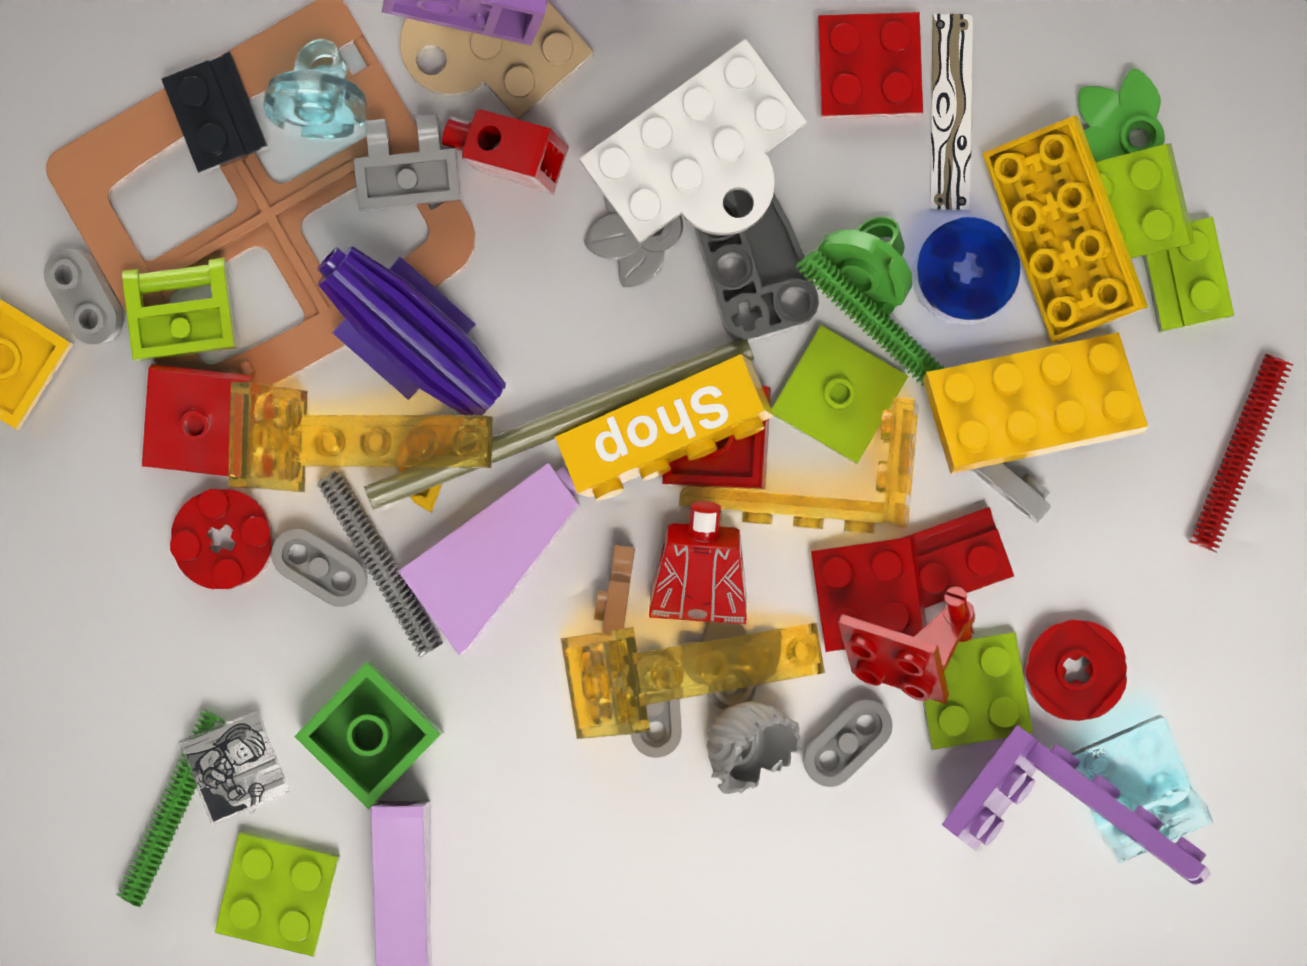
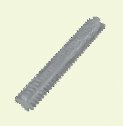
M337 470L322 478L317 486L322 488L320 490L321 493L325 494L324 498L328 499L327 503L331 505L330 508L335 510L333 513L337 516V520L341 521L340 525L344 527L343 530L348 532L346 535L350 538V542L354 543L353 547L358 548L356 552L360 554L359 557L361 559H364L363 564L367 565L366 569L371 570L369 574L373 576V580L377 581L376 586H381L379 591L384 592L382 596L387 597L385 601L390 603L389 608H394L392 613L397 614L395 618L400 619L398 623L403 625L402 630H407L405 635H410L408 640L413 641L412 646H417L415 651L420 652L418 657L421 658L442 645L443 641L437 642L440 639V636L434 637L437 631H430L433 625L427 626L430 620H424L427 617L426 614L421 615L424 609H417L421 604H414L417 598L411 599L414 593H408L410 587H404L407 583L405 581L401 582L403 580L402 576L398 577L400 573L395 571L398 566L391 565L394 559L388 560L391 554L385 555L388 549H382L385 545L384 543L379 544L381 537L375 538L378 532L372 533L375 527H368L372 522H365L368 519V515L362 516L365 510L359 511L362 505L356 506L359 500H352L356 495H349L352 488L346 489L349 483L343 484L346 478L340 479L339 477L343 473H336Z

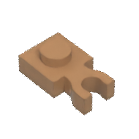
M614 546L608 591L598 589L594 620L604 621L602 632L623 634L635 548Z

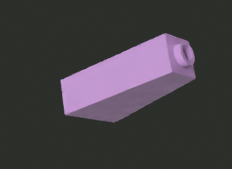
M547 463L398 571L458 655L464 653L472 646L578 509L579 504L574 499V496L578 493L570 474L564 466L555 472L550 464Z
M430 800L379 801L371 807L376 966H432Z

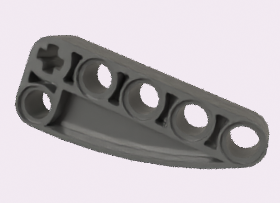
M733 190L724 197L723 207L730 216L742 218L752 211L753 201L745 191ZM774 192L771 203L763 217L745 231L732 235H713L694 227L723 327L733 340L742 339L747 340L748 343L801 328L813 319L819 305L818 293L815 285H812L814 281H808L811 275L804 277L806 271L799 273L802 267L796 268L797 264L805 256L790 221ZM726 257L738 258L746 267V275L738 282H726L720 278L717 272L718 263ZM789 291L803 293L809 301L807 313L800 317L787 315L781 307V297ZM740 306H748L749 312L757 310L760 318L754 321L752 331H744L743 324L736 327L732 319L738 316Z

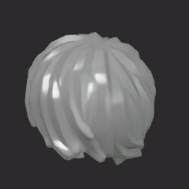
M753 701L741 702L725 708L723 712L718 714L717 719L713 721V725L710 727L711 730L707 733L709 739L706 746L713 770L711 778L722 780V784H718V788L724 794L743 793L749 787L756 788L759 785L761 768L773 773L781 771L782 766H790L791 752L798 754L802 750L798 744L800 741L799 723L776 710L774 705L770 706Z

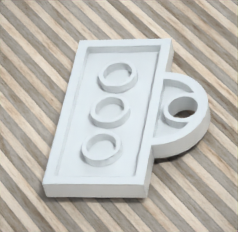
M745 39L579 158V162L639 244L680 215L692 226L703 232L713 235H732L745 231L756 224L763 217L771 203L775 178L772 164L766 153L806 125L807 121L748 40ZM742 190L750 195L753 201V209L747 216L735 218L726 213L723 207V199L729 192Z

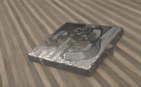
M257 709L224 723L216 720L213 722L212 728L178 741L212 825L244 811L254 813L256 806L290 792Z

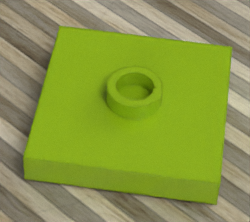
M820 325L771 410L774 417L857 465L909 376Z

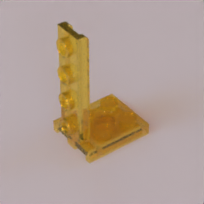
M231 382L228 487L279 492H305L306 467L491 468L492 416L307 415L308 391L252 382Z
M893 398V409H883L881 440L884 443L890 444L888 461L879 460L876 491L879 494H885L884 502L687 486L680 492L679 506L690 508V505L694 502H714L721 506L720 520L722 519V511L742 513V522L772 525L773 515L793 517L792 527L823 529L824 520L844 521V531L874 534L875 524L908 528L919 406L915 399Z
M817 623L639 653L637 651L634 627L561 638L577 739L628 735L650 731L646 707L648 704L825 673Z

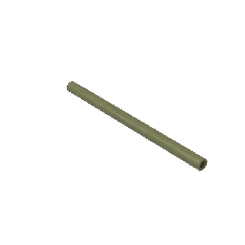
M737 339L364 486L372 509L376 510L551 441L562 433L740 354L754 361L751 347L747 340Z

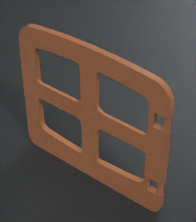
M316 0L229 50L234 58L250 101L297 77L322 67H331L340 74L367 121L380 119L388 121L390 155L420 152L415 122L348 7L342 0ZM354 43L367 65L366 68L354 75H351L338 52ZM164 88L56 150L46 163V173L125 312L126 305L122 272L125 270L139 269L140 273L209 265V259L225 257L227 263L255 247H261L270 253L304 312V320L301 324L248 351L216 364L205 363L198 354L153 359L156 365L253 376V395L308 368L346 346L332 333L344 319V316L318 286V282L322 278V274L317 271L320 263L303 236L302 223L311 213L356 188L354 158L369 157L367 137L286 183L273 181L256 153L221 167V171L237 198L235 212L158 258L147 261L140 255L110 201V195L117 185L140 167L184 139ZM461 201L445 202L433 210H430L427 204L416 205L427 223L429 236L426 242L405 257L404 260L435 288L462 270L469 262L475 249L476 233ZM180 289L145 293L143 296L144 307L170 304L171 295Z

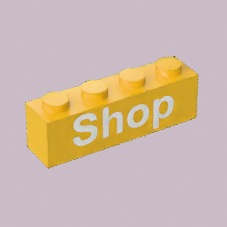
M740 354L556 436L555 439L577 493L589 498L595 496L596 501H601L624 491L622 483L635 477L641 476L642 480L645 481L665 474L671 470L669 462L687 455L689 460H695L717 450L715 442L734 434L735 439L739 440L754 435L764 429L762 421L772 418L774 415L752 361Z

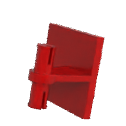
M951 587L946 591L948 595L944 596L947 603L945 608L914 637L842 614L838 624L851 672L867 684L879 686L883 683L901 689L906 695L915 700L927 701L931 699L946 704L949 692L944 672L958 642H966L972 638L971 633L974 634L972 624L975 621V612L973 605L967 601L966 591L961 587Z

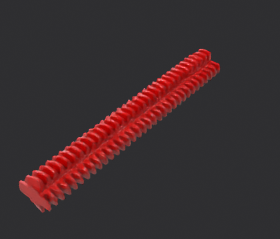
M1265 354L1266 358L1262 359L1264 364L1260 365V369L1257 372L1258 375L1255 377L1256 381L1253 382L1254 387L1250 389L1249 399L1245 401L1247 404L1243 406L1245 411H1241V416L1238 419L1239 422L1236 423L1235 434L1231 436L1233 440L1229 441L1231 446H1227L1226 450L1228 452L1224 453L1226 458H1222V463L1219 465L1218 475L1215 476L1216 481L1212 483L1214 487L1210 488L1212 493L1207 495L1210 499H1206L1205 503L1207 505L1202 507L1205 511L1202 510L1200 512L1199 522L1195 524L1197 527L1193 529L1195 534L1191 535L1193 540H1189V543L1215 553L1218 552L1212 549V547L1220 548V546L1214 542H1222V539L1218 538L1217 535H1225L1219 530L1226 531L1227 528L1222 524L1229 525V522L1224 518H1232L1226 512L1234 513V510L1229 508V506H1237L1231 500L1239 501V498L1235 497L1234 494L1241 495V492L1237 491L1236 488H1244L1238 483H1246L1241 476L1246 478L1249 476L1243 471L1250 472L1251 469L1246 467V465L1253 466V463L1248 461V459H1256L1250 453L1258 454V451L1254 450L1253 447H1261L1255 441L1263 442L1257 436H1265L1260 429H1268L1262 424L1269 425L1270 422L1265 420V418L1272 419V416L1267 414V412H1275L1269 407H1277V404L1273 403L1272 400H1280L1274 394L1282 395L1276 389H1284L1279 382L1285 384L1287 382L1281 377L1289 378V375L1284 373V371L1291 372V369L1286 367V365L1293 366L1292 363Z

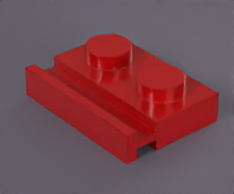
M990 507L905 536L915 538L924 608L944 602V596L948 595L946 591L951 587H961L966 593L1014 577Z

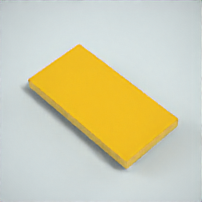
M1078 115L1068 117L982 153L1052 343L1062 341L1148 308L1146 298Z

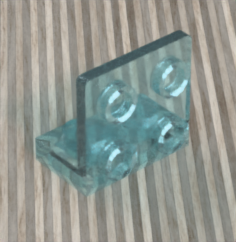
M1156 715L1071 753L1081 761L1076 768L1078 772L1090 781L1097 774L1105 778L1122 792L1117 801L1132 812H1134L1138 805L1144 807L1164 823L1159 832L1171 841L1214 823L1207 804L1191 786L1167 720L1162 715ZM1090 809L1103 843L1119 864L1148 852Z

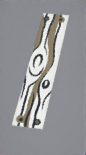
M933 14L930 210H971L973 14Z

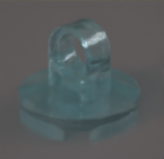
M318 39L304 45L298 52L294 71L281 73L269 81L265 90L263 108L266 117L283 130L285 122L302 127L301 136L332 140L353 135L354 125L358 123L361 127L364 125L367 100L366 95L356 84L346 80L347 64L336 45L329 40ZM325 56L333 58V64L328 71L310 70L312 63L318 58Z

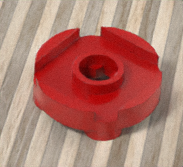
M208 489L188 500L177 513L171 528L170 551L179 569L194 583L208 589H234L254 581L265 570L272 557L274 538H272V527L267 512L254 498L233 489ZM228 525L233 529L230 538L236 544L231 551L222 548L219 553H216L211 548L214 541L209 537L210 532L213 529L221 531Z
M1074 619L1052 624L1044 629L1030 645L1023 670L1024 679L1034 701L1050 715L1059 719L1073 721L1090 720L1101 717L1109 712L1124 694L1128 677L1126 676V655L1117 637L1098 623ZM1081 657L1085 658L1088 664L1084 670L1089 675L1088 679L1084 683L1075 679L1069 684L1064 678L1067 673L1066 668L1063 666L1064 662L1068 658L1073 661H1077Z

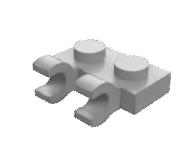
M437 114L416 116L420 152L390 155L388 121L386 119L365 121L369 157L354 158L358 207L360 211L462 201L456 148L441 150L440 127Z

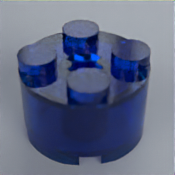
M962 217L938 227L922 244L913 264V285L918 301L933 316L950 324L972 325L989 319L1007 304L1018 286L1021 267L1017 251L999 226L981 218ZM964 260L970 261L971 271L978 273V277H972L967 284L961 282L960 274L953 270V267H959Z

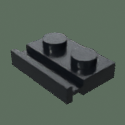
M230 51L224 53L219 58L204 61L161 78L200 175L244 159L250 154L269 149Z

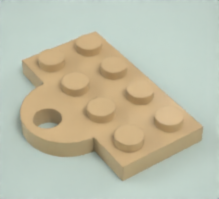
M547 1L546 12L532 46L406 18L400 34L402 60L410 76L421 87L437 95L456 97L472 93L485 84L509 112L519 120L594 55V51L549 1ZM430 48L441 50L447 58L444 69L435 75L425 74L418 68L420 54Z

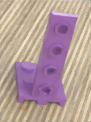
M1018 725L941 824L975 851L981 843L985 846L989 845L1001 831L1004 825L1001 817L1012 802L1019 805L1031 792L1035 784V780L1031 777L1038 769L1190 884L1195 886L1202 885L1211 875L1209 869L1201 863L1207 855L1182 836L1176 843L1159 832L1164 825L1160 819L1141 805H1138L1134 812H1132L1117 801L1122 792L1099 774L1090 781L1076 770L1081 761L1057 743L1051 750L1047 749Z

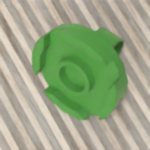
M876 217L862 223L857 230H836L826 235L817 249V253L822 252V257L826 256V261L830 260L831 265L835 264L836 269H840V274L844 273L845 278H849V282L853 281L854 286H858V291L862 290L863 295L867 294V299L871 298L872 303L875 302L877 307L880 306L881 312L885 311L886 316L892 314L896 306L903 304L912 288V272L902 257L905 249L904 241L898 223L892 218ZM881 237H890L891 240L886 243L885 241L881 240L880 238H881Z

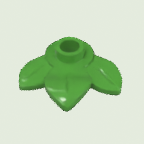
M1132 68L1128 72L1119 92L1097 86L1082 87L1078 92L1079 112L1083 121L1089 127L1084 130L1095 162L1164 144V130L1156 119L1161 104L1160 95L1152 81L1136 68ZM1140 130L1146 135L1147 143L1144 147L1138 148L1131 144L1129 136L1132 131Z

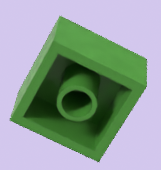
M369 661L353 675L294 737L369 809L443 735L444 731L372 661Z

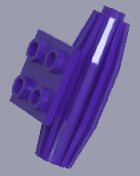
M353 246L347 248L345 252L336 247L318 266L317 271L322 274L318 286L344 316V319L332 333L407 400H410L420 388L464 417L475 421L486 413L497 398L500 397L503 389L506 387V382L467 335L476 324L403 258L399 256L389 268H386Z

